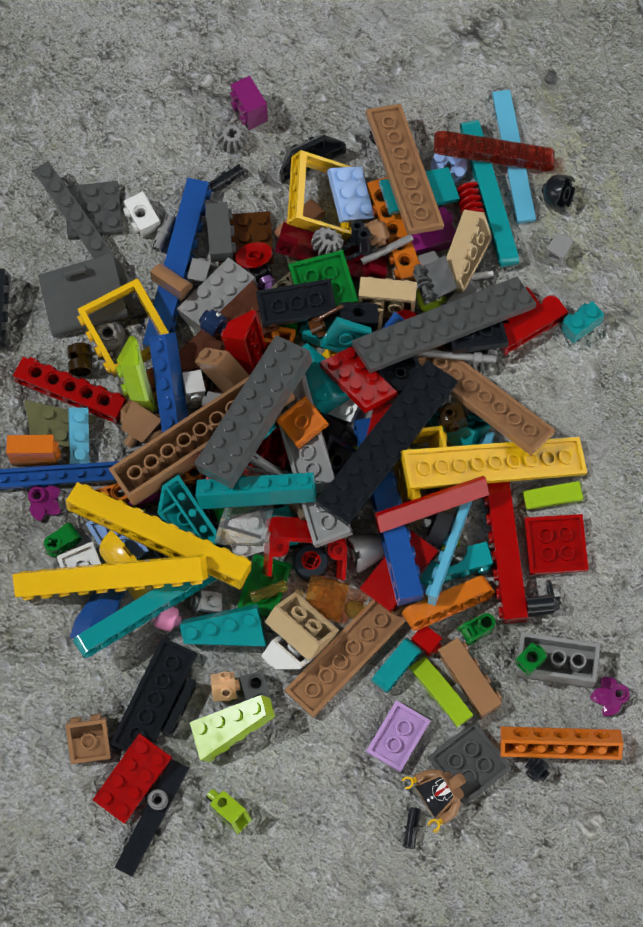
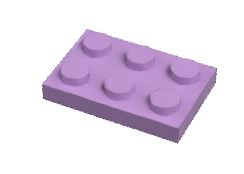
M396 700L366 753L401 773L431 720Z

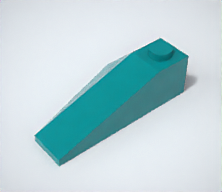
M307 343L302 347L309 350L313 361L305 373L313 402L317 409L326 415L351 398L320 368V362L325 360V358Z

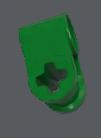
M68 522L45 538L44 546L46 553L50 557L61 555L79 544L82 537L73 524Z
M484 613L473 620L463 623L457 628V631L461 632L466 640V645L470 646L494 631L495 618L490 613ZM489 620L492 625L485 628L481 625V622Z

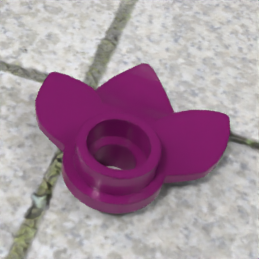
M37 486L29 491L28 499L31 503L29 510L37 521H41L45 513L52 516L61 513L59 503L56 500L59 498V492L61 491L55 486H48L46 488ZM36 494L41 495L40 499H35L34 497Z
M602 677L600 678L601 687L592 692L590 699L597 704L603 705L602 714L608 717L620 711L621 704L629 700L630 691L625 685L618 684L614 678ZM619 690L623 691V695L621 697L616 696V693Z

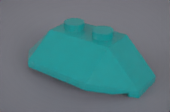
M179 475L162 485L157 513L163 522L174 524L185 532H192L202 540L207 539L214 545L222 540L205 511L200 509L197 499Z

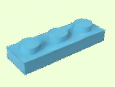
M69 408V464L89 463L88 408Z

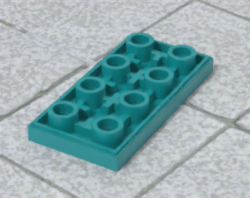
M449 167L425 171L437 206L459 202L460 198ZM380 180L379 186L389 215L399 214L400 212L389 180Z

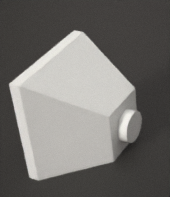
M280 635L270 642L261 656L275 669H300L310 662Z

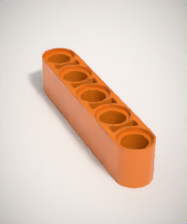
M478 576L440 592L435 606L428 604V598L406 607L402 615L411 629L416 631L489 600L495 591L484 576Z

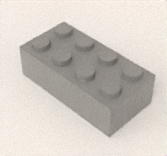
M228 257L177 308L181 319L199 332L201 330L199 319L206 310L216 309L220 312L252 280L257 289H259L256 278Z
M521 632L517 657L532 642L535 645H540L545 650L547 657L529 677L516 666L515 676L594 687L597 679L600 644ZM534 655L527 656L529 662L537 661Z

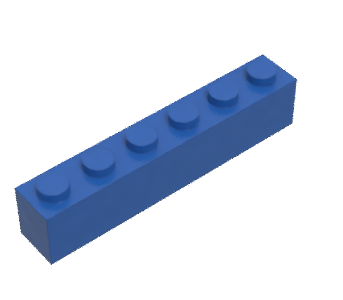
M176 332L148 336L162 433L188 417Z

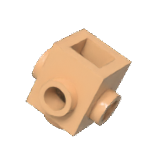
M224 671L218 674H210L213 702L237 699L236 691H240L239 679H235L234 672Z

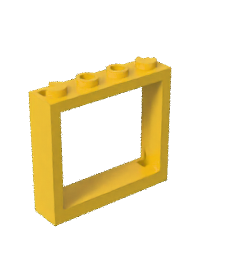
M300 150L291 157L287 224L312 232H316L321 227L325 229L330 227L331 230L336 229V233L342 234L341 239L346 241L351 237L352 222L341 223V227H337L303 216L306 167L327 173V170L330 168L352 166Z
M138 278L77 309L79 313L77 319L80 325H85L88 331L85 333L90 342L94 341L96 345L94 350L99 358L103 357L105 370L107 373L111 372L114 378L118 376L115 369L118 364L113 363L87 315L135 291L158 334L169 333ZM150 346L140 351L143 363L151 359Z

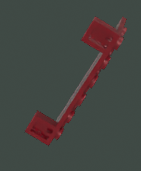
M284 222L274 252L300 261L317 257L318 251H313V246L311 245L315 232ZM353 246L350 249L344 250L343 253L345 256H351L353 253L358 252L359 249ZM360 255L353 260L346 261L350 276L353 279L359 281L361 277L385 279L387 275L388 257L381 256L365 265L361 261V258L365 257V255Z

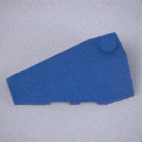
M115 588L108 589L106 593H96L95 591L76 617L70 638L74 639L83 631L120 610L125 591L115 592Z

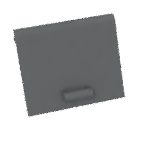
M113 253L38 275L53 338L86 329L85 325L81 326L77 319V316H79L77 309L121 287ZM124 297L87 316L92 325L97 326L128 317V309L125 305Z

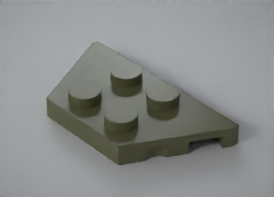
M25 400L30 434L54 435L55 440L59 442L60 448L69 449L68 410ZM88 414L89 425L96 421V416Z

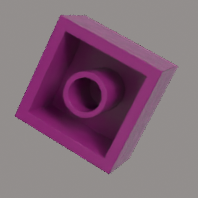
M249 75L230 84L231 92L229 94L232 99L230 104L234 111H238L241 124L243 126L246 125L248 130H251L267 122V103L251 76Z

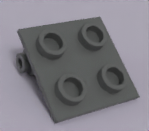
M446 256L424 267L421 264L414 266L413 275L424 305L457 289Z

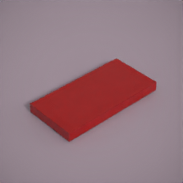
M410 530L411 540L409 541L411 547L413 546L415 549L416 557L414 561L415 565H419L421 576L439 554V551ZM384 557L359 589L391 613L397 606L386 558Z

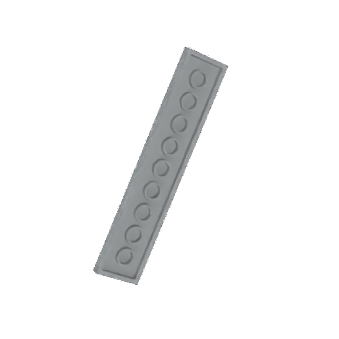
M305 374L293 392L296 400L285 406L279 416L305 395L314 405ZM279 425L293 474L313 472L317 483L318 499L335 478L322 431L298 449ZM316 502L302 503L315 548L353 535L350 524L346 526L316 505Z

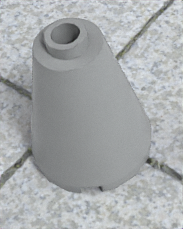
M380 534L350 535L345 537L348 555L347 565L353 573H360L384 559L385 554Z

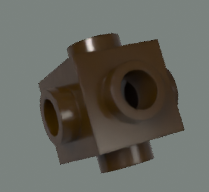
M460 401L453 404H445L442 408L438 409L440 416H437L439 426L444 427L446 433L457 432L461 428L468 426Z

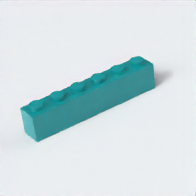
M313 472L240 477L233 489L213 479L197 480L196 499L200 509L316 502L317 483Z

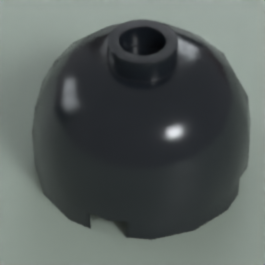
M562 174L553 175L542 186L543 199L546 205L553 210L565 212V206L569 207L574 198L575 187H572V182H575V179L572 176Z

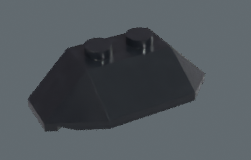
M318 135L308 138L299 145L291 146L286 152L279 172L280 182L284 183L290 180L291 157L300 150L332 160L346 153L345 142L326 135ZM306 167V172L312 168Z

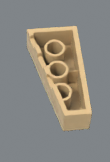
M463 211L446 258L457 285V289L453 290L455 292L464 293L493 238L484 212Z

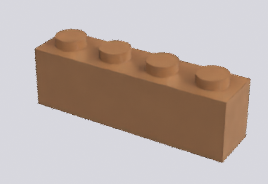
M456 638L438 649L437 655L481 720L501 707L502 697L497 690L493 691L490 686V679L486 674L481 673L479 670L480 665L475 657L471 658L469 655V648L466 643Z

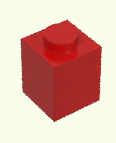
M428 626L419 629L411 638V641L420 647L422 652L428 657L432 653L436 655L438 649L443 646L441 645L442 637Z

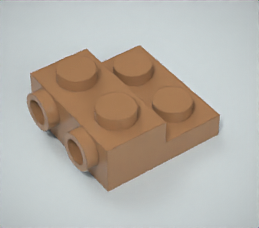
M101 714L90 715V719L82 720L81 716L70 718V722H66L71 764L111 759L106 717H102Z

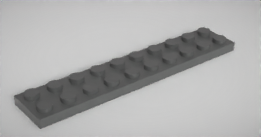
M517 276L352 340V346L369 373H372L535 309L536 302Z

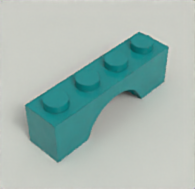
M487 542L468 546L464 559L456 565L449 566L444 583H448L457 577L460 579L468 578L471 574L477 572L478 574L489 572V569H492L493 561ZM434 560L419 577L420 583L424 584V588H427L429 584H433V570L435 567H439V564Z

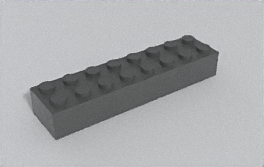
M277 335L274 337L194 464L199 473L233 489L313 360L309 350Z

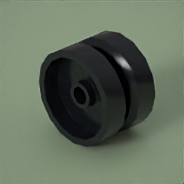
M413 356L380 369L379 375L397 394H400L421 368L418 359Z

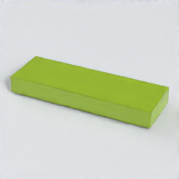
M579 481L524 490L522 492L526 511L583 501Z

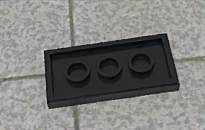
M331 279L256 291L262 328L310 321L336 308ZM337 312L329 315L328 317L337 316Z

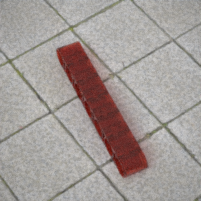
M437 131L434 133V153L438 155L544 172L555 169V151L549 147L449 131Z

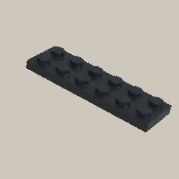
M163 637L161 638L116 729L110 746L126 752L139 734H142L154 744L156 743L198 653Z

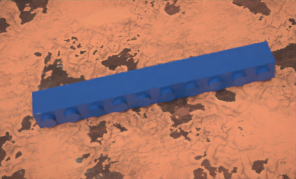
M187 178L164 262L166 267L185 280L188 277L192 258H195L193 251L198 248L199 238L197 236L203 229V222L201 221L202 217L206 216L205 204L207 200L211 199L212 195L209 182ZM158 285L153 306L167 331L175 333L177 327L176 315H180L177 309L180 306V300ZM150 318L143 340V349L150 346L148 336L159 335Z
M371 418L359 419L354 422L353 431L357 447L361 445L367 436ZM390 471L370 497L374 514L402 504L401 495L396 491L397 479L395 475H392V471ZM402 525L382 533L379 532L397 606L421 601L425 594L424 584L420 583L418 577L420 576V568L418 564L415 565L414 558L416 554L414 547L410 545L411 534L409 528L406 529V526Z

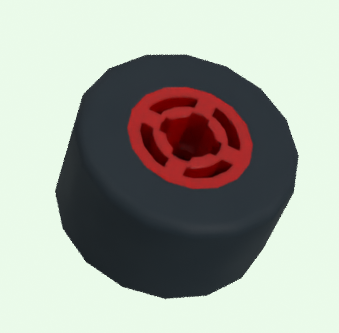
M313 544L304 545L299 548L293 560L294 570L298 577L308 582L318 581L323 578L329 566L328 555L321 547L315 548Z

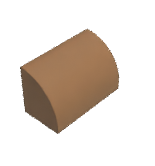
M162 263L157 264L150 271L153 282L181 301L193 287L190 282Z

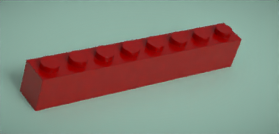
M510 482L487 483L489 495L483 497L484 507H488V514L485 515L486 525H490L491 532H488L489 544L493 545V551H490V555L496 569H493V578L498 583L495 593L496 599L500 600L501 607H498L499 619L503 620V625L527 622L528 612Z

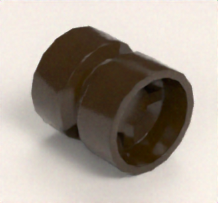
M87 343L69 345L67 347L69 359L68 372L73 376L90 375L93 372L91 345Z

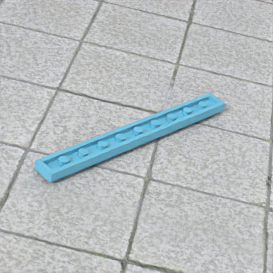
M487 431L485 438L481 437L479 444L493 443L495 433ZM472 501L456 507L455 512L458 514L456 518L453 517L450 525L451 533L445 537L444 545L446 547L444 551H440L438 557L439 567H435L433 570V584H429L425 595L428 596V604L436 605Z

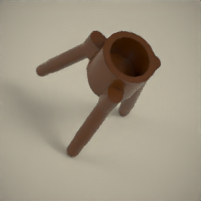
M339 305L308 321L312 335L317 334L318 338L325 336L327 332H323L326 329L324 322L336 317L328 316L342 309L343 305Z

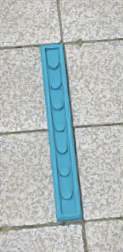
M510 90L492 92V98L517 224L535 222L536 216Z

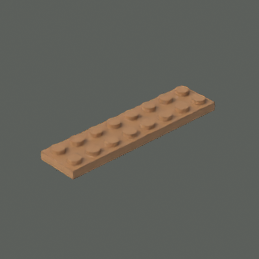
M395 104L366 109L365 114L407 235L443 229L444 223L402 105Z
M443 345L431 349L440 351H450ZM422 356L418 358L421 367L428 360L458 380L457 386L450 395L530 456L554 435L555 429L463 360Z
M371 600L292 681L284 692L314 718L407 622L402 612L411 604L396 606L390 613L374 600Z

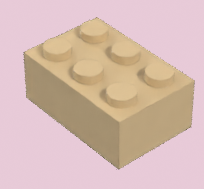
M361 277L358 303H376L378 308L383 309L382 319L388 320L394 312L400 310L414 312L417 282Z
M296 592L277 604L265 621L273 631L278 633L308 661L323 651L339 631L338 628Z

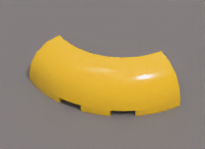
M112 530L100 543L99 552L106 563L137 561L136 557L130 553L125 547L126 545ZM152 585L145 586L146 588L141 590L127 587L135 600L155 588Z

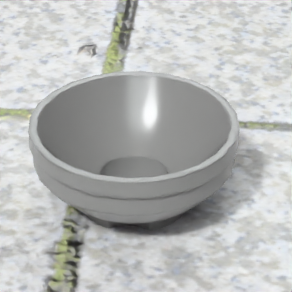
M110 321L95 326V330L105 348L108 349L109 354L119 351L124 346L126 333L118 322ZM105 329H112L113 335L111 337H104L102 332Z

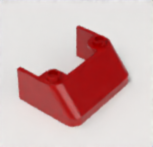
M273 516L267 520L263 575L272 577L273 557L286 555L289 550V542L313 543L306 520L300 521L299 517ZM344 537L327 545L328 555L332 559L337 560L336 578L340 580H346L347 544Z

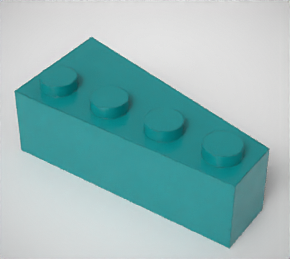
M258 604L184 619L180 622L184 644L266 646L267 640Z

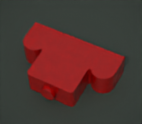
M525 287L536 302V308L503 321L509 344L508 347L499 348L502 354L510 353L561 323L568 315V311L556 296L549 295L540 304L529 287Z

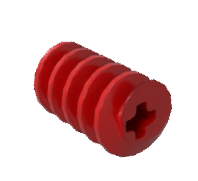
M468 182L457 187L461 214H463L464 210L485 212L481 208L483 203L479 202L481 196L478 195L480 191L477 189V182Z

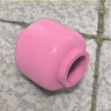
M171 607L164 612H160L151 621H154L155 627L170 632L174 627H179L182 616H179L178 608Z

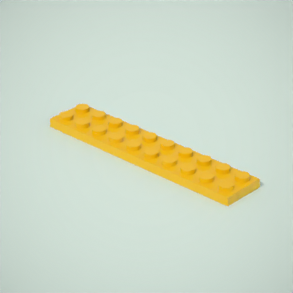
M580 437L548 439L531 456L513 442L412 449L401 452L407 490L450 487L483 475L487 483L587 474Z

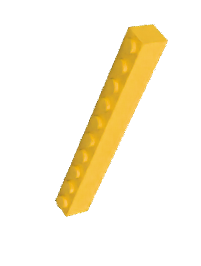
M77 482L66 499L68 511L168 557L206 554L208 575L238 589H241L251 572V561L245 556L235 555L229 549L220 548L207 539L202 540L192 532H185L171 523L167 524L159 517L150 516L139 508H132L124 501L115 500L104 492H97L87 484L82 485Z
M206 554L19 571L12 574L15 597H22V600L34 599V596L40 595L41 598H50L52 594H59V597L70 596L71 592L85 595L89 594V591L96 590V593H106L108 589L114 588L115 592L126 591L127 587L141 590L145 589V586L152 585L153 588H162L164 584L170 583L172 587L182 586L183 582L197 585L202 584V581L208 578Z

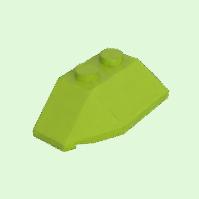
M130 336L116 360L118 366L115 367L118 377L122 378L123 384H121L123 395H127L131 401L151 411H157L138 341L134 336Z

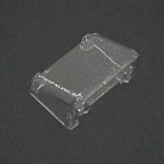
M247 465L240 477L278 474ZM275 505L224 508L214 543L238 546H263L264 543L268 544L271 532H268V526Z

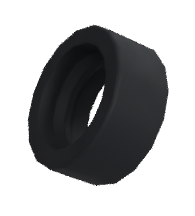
M446 510L436 513L425 541L440 547L448 533L454 514Z

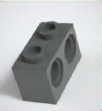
M263 670L240 677L246 701L262 695L270 698L272 707L276 706L274 695H269L268 687H271L268 675L264 676ZM253 681L261 682V686L257 689L252 688L250 685Z

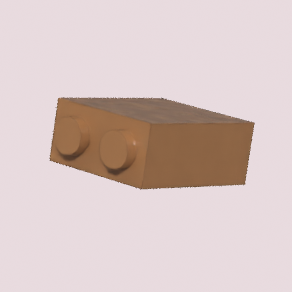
M205 347L195 360V363L222 392H226L249 377L248 373L228 351Z

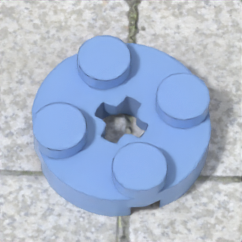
M447 149L435 153L430 169H440L450 164L453 166L450 173L454 184L459 183L467 172V161L463 157L462 152Z

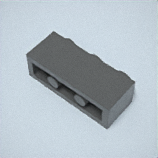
M227 202L205 204L211 262L225 261L228 257L233 260V253H236L235 242H231V236H235L234 225H230L229 220L233 219L232 208L228 209Z

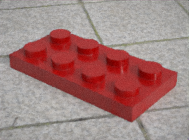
M352 347L320 362V368L364 413L397 396V392L376 371L369 373Z
M139 734L92 800L126 824L173 757L142 734Z

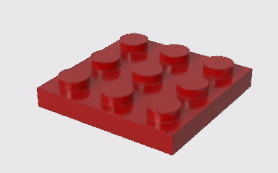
M583 514L525 517L524 523L530 575L588 572Z

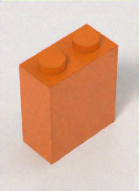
M7 435L6 454L12 466L58 465V459H61V448L54 435Z

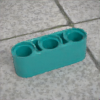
M406 637L376 672L371 681L385 693H388L417 659L422 649Z

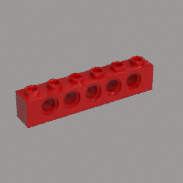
M22 357L13 374L15 383L73 407L88 408V413L117 425L120 421V410L125 405L126 398L118 392L113 394L103 386L97 385L96 387L86 379L80 378L79 380L74 378L71 373L57 371L52 365L46 364L45 366L32 357H29V359ZM41 373L39 377H33V374ZM51 380H58L56 384H50ZM70 386L76 387L73 391H67V388ZM87 393L93 394L90 398H84V395ZM104 400L110 401L109 404L105 406L101 405V402Z

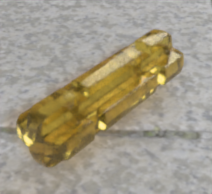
M282 580L277 582L276 585L274 583L260 588L259 591H251L250 597L255 603L260 601L261 598L266 599L277 595L278 592L287 591L288 586L286 581Z

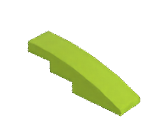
M425 656L409 667L431 699H434L443 713L447 714L456 728L473 717V714L462 699Z

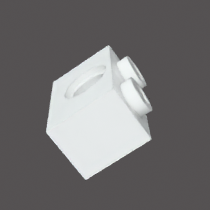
M144 192L123 201L125 206L123 212L127 219L130 218L132 220L131 226L135 233H139L141 238L156 232L157 228L161 227L160 220ZM139 214H144L143 217H137Z
M201 370L183 372L186 405L189 409L198 408L202 405L203 396L205 395Z

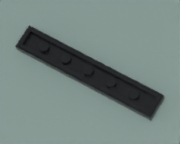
M171 759L155 789L162 790L167 794V806L162 810H154L147 804L114 867L115 869L131 877L135 875L190 769L189 767ZM156 797L154 802L156 804L161 803L162 798Z

